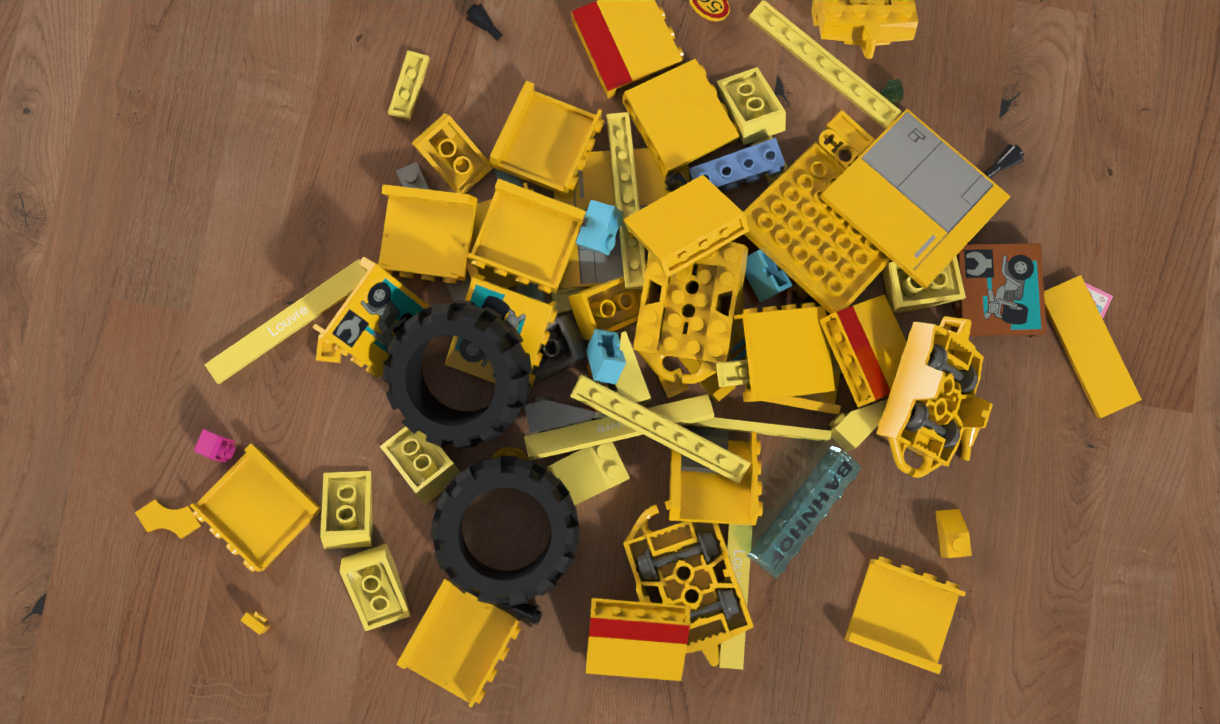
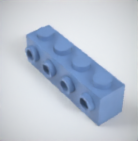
M776 138L689 168L691 180L704 175L720 191L730 192L737 189L739 184L745 182L753 184L760 180L759 177L765 175L772 177L780 174L785 167V162Z

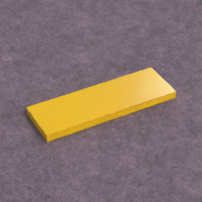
M1077 276L1044 291L1045 311L1097 419L1141 401L1142 399L1082 276Z

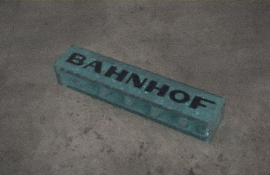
M832 446L747 557L776 579L785 571L787 564L793 556L799 553L801 546L814 533L819 522L828 515L829 509L836 500L842 497L844 490L857 477L862 466L844 450Z

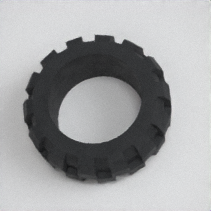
M455 300L452 303L445 304L440 302L425 308L408 319L405 325L394 334L387 347L389 357L383 362L384 382H389L390 391L386 393L392 410L394 411L399 408L405 419L401 422L413 434L419 430L427 435L426 442L441 447L449 443L454 444V447L457 449L476 447L482 441L490 442L502 434L518 417L523 405L527 402L531 389L529 374L532 372L530 354L524 353L521 345L524 341L514 326L509 328L501 320L503 315L488 306L484 309L477 307L473 301ZM444 335L458 336L471 341L486 354L495 374V392L489 406L476 411H459L447 407L432 395L424 381L422 372L423 354L432 338Z
M500 456L487 460L483 459L469 465L467 469L457 474L444 489L436 504L435 514L432 519L431 539L434 542V555L440 569L445 570L451 578L450 582L463 594L468 592L478 597L477 601L491 605L500 602L509 603L512 606L528 603V599L537 595L543 596L556 586V582L563 574H567L575 558L577 544H579V522L576 506L573 503L570 492L560 478H557L548 468L533 460L520 459L518 456ZM496 488L518 489L533 496L545 509L551 524L550 539L543 553L531 564L516 570H497L478 561L467 548L462 533L463 514L467 506L477 496L486 491Z

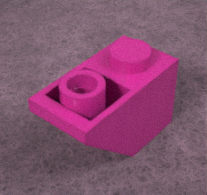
M203 429L194 451L209 459L226 463L227 459H231L235 452V446H233L235 441Z

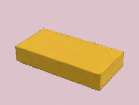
M843 110L825 127L827 130L835 131L859 154H862L875 140Z

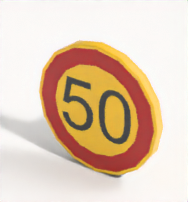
M689 0L695 12L710 21H722L730 12L728 0Z

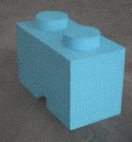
M591 200L585 218L588 219L586 227L581 226L576 244L587 250L609 256L610 251L615 246L618 228L623 223L624 212L615 206Z
M758 250L747 256L745 275L759 302L792 286L787 274L780 270L778 265L763 251Z
M595 329L586 353L594 381L616 384L623 371L626 360L623 351L619 350L621 344L616 332Z

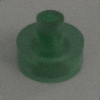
M900 79L889 80L886 88H881V95L888 97L891 103L903 100L904 89Z

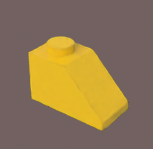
M960 509L935 511L941 558L972 556L969 531Z

